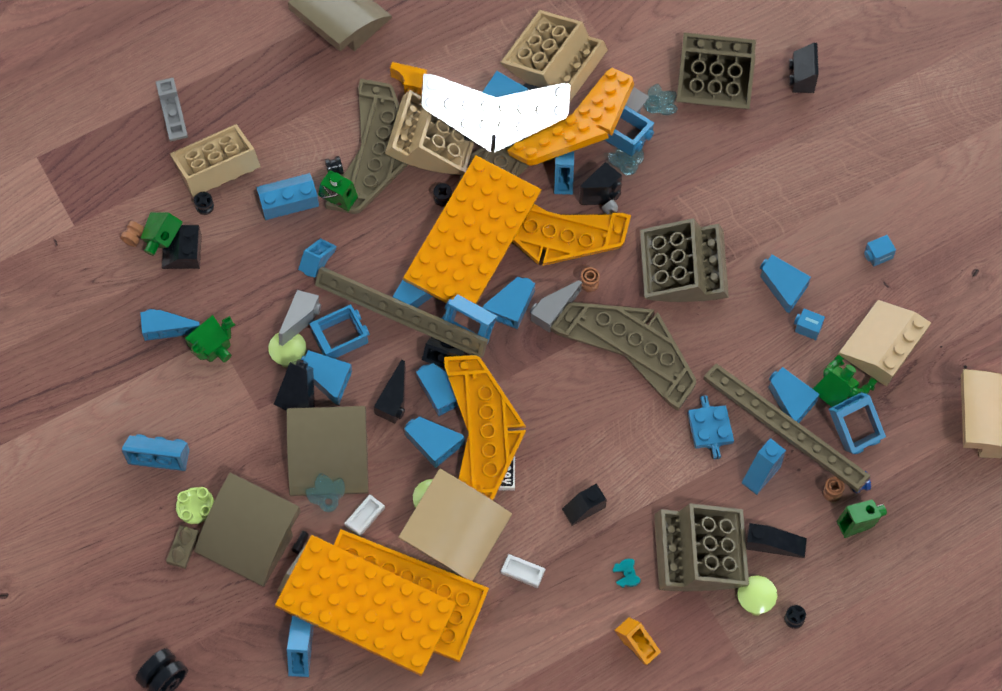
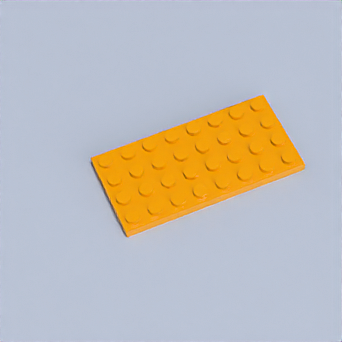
M475 155L408 268L403 281L445 303L449 299L453 300L458 294L477 304L542 189Z
M340 529L334 543L335 546L457 603L434 653L460 663L489 588Z
M311 535L275 607L422 677L457 603Z

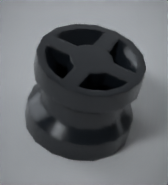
M336 156L332 160L325 159L327 172L331 170L340 175L344 174L340 156Z
M441 183L435 186L433 191L435 203L439 206H446L452 196V189L448 184Z
M200 192L194 197V204L199 214L208 215L213 211V199L208 192Z
M799 605L790 606L784 618L786 625L793 629L800 628L806 619V611Z

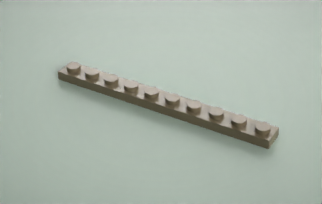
M325 267L319 268L315 286L471 355H476L480 358L484 356L488 343L487 338Z
M717 363L704 376V380L856 492L870 479V475Z

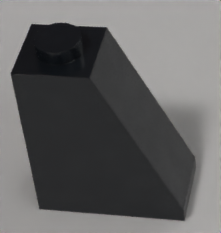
M297 359L289 363L273 405L286 411L288 408H315L313 368L308 366V362Z

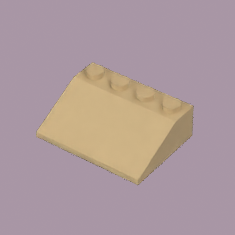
M237 124L170 153L175 166L193 197L200 192H206L212 188L219 187L223 183L235 180L239 176L253 172L261 167L254 148Z
M878 300L838 355L887 387L924 336L931 322L914 311Z

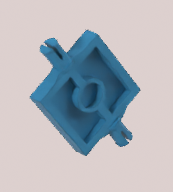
M701 396L702 407L700 409L688 410L687 413L695 449L704 447L712 449L713 459H720L719 447L734 443L726 405L710 406L708 396Z

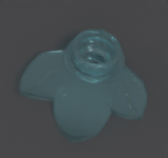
M656 84L648 90L649 99L644 104V108L650 113L674 114L678 111V108L673 104L677 93L676 91H662L660 85Z
M617 148L616 153L608 154L610 163L620 168L622 173L633 175L636 173L638 165L644 160V152L641 149L639 152L636 151L631 157Z
M320 473L316 479L315 488L307 489L306 494L311 503L318 504L323 511L332 512L338 507L339 499L344 495L345 484L343 479L332 482L328 476ZM329 498L333 503L328 505L325 500Z

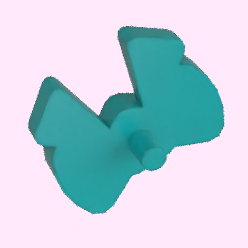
M625 559L620 564L616 563L614 565L613 572H624L625 577L616 582L622 588L625 586L635 587L641 582L635 573L634 559Z

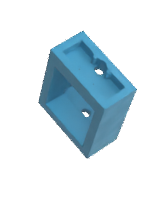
M625 105L620 118L640 129L641 132L632 140L615 129L612 136L608 134L609 138L605 139V141L632 157L636 151L639 152L642 149L646 140L649 141L652 138L654 122Z
M458 294L453 300L449 299L445 306L446 313L442 319L471 331L454 321L456 313L459 311L481 324L477 335L487 338L489 342L497 316Z
M351 304L309 323L311 332L325 356L335 359L369 343L368 336L370 333L366 325L362 326L360 322L361 316L357 309H353ZM350 318L359 336L331 349L322 331Z
M861 392L828 409L844 450L851 454H859L864 451V448L876 445L881 442V439L886 437L872 399L868 394ZM865 407L874 433L853 443L843 417Z

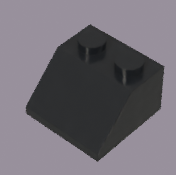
M817 43L809 44L794 51L792 59H789L788 68L792 70V75H789V86H792V93L815 92L819 75Z
M607 162L603 163L580 185L579 203L581 205H605L612 199L616 201L621 195L622 175Z
M199 225L180 226L169 247L163 248L162 269H200L202 234Z

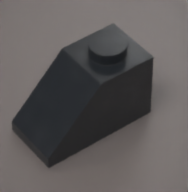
M596 483L578 493L562 508V511L573 526L606 508L607 499Z

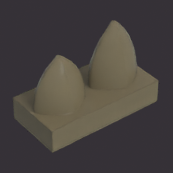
M179 526L166 560L167 564L186 569L199 536L198 530Z

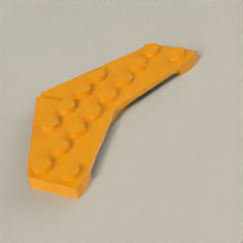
M610 68L573 114L522 141L516 142L507 150L509 156L532 166L608 139V134L612 136L634 87L632 76Z
M534 204L515 236L513 243L538 265L542 250H546L542 266L620 249L624 244L631 215L625 213H612V215H560L548 212Z
M479 356L444 357L445 370L468 430V438L458 479L491 500H494L526 433V430L508 431V429L526 428V425Z

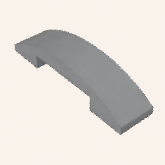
M174 78L156 81L170 142L188 138Z

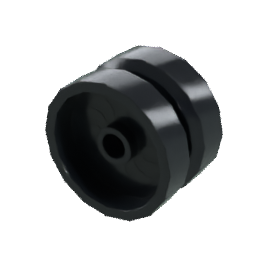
M164 648L152 655L142 665L136 674L135 680L142 688H148V691H174L186 677L188 668L181 661H175V655L168 648Z

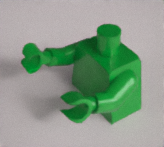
M212 315L185 337L187 346L191 349L193 355L200 360H207L209 362L219 357L224 363L231 358L232 355L227 349L231 346L229 341L232 336L231 328L236 325L230 316L221 320L220 326Z
M837 355L824 368V378L813 390L820 394L819 397L833 407L861 392L868 394L870 390L874 391V386L878 381L871 377L866 385L858 388L859 382L853 378L856 369L849 364L844 369L839 367L845 363L842 361L844 358Z

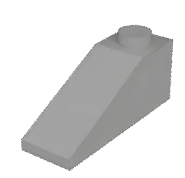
M578 280L542 298L538 304L535 303L530 310L531 321L550 333L551 326L565 307L572 303L581 292L582 282Z
M296 291L279 331V345L283 346L306 328L309 323L313 322L316 315H319L321 310L319 295Z

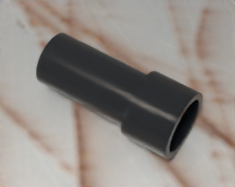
M305 531L301 532L298 540L291 548L294 553L299 554L309 534Z

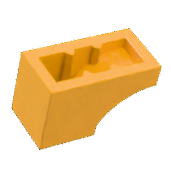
M392 62L390 66L391 77L403 84L404 93L406 94L411 90L422 96L423 74H427V69Z
M628 617L614 630L624 645L630 648L645 665H648L661 653L639 621Z

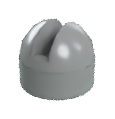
M612 199L602 207V210L607 215H612L613 211L617 213V203Z

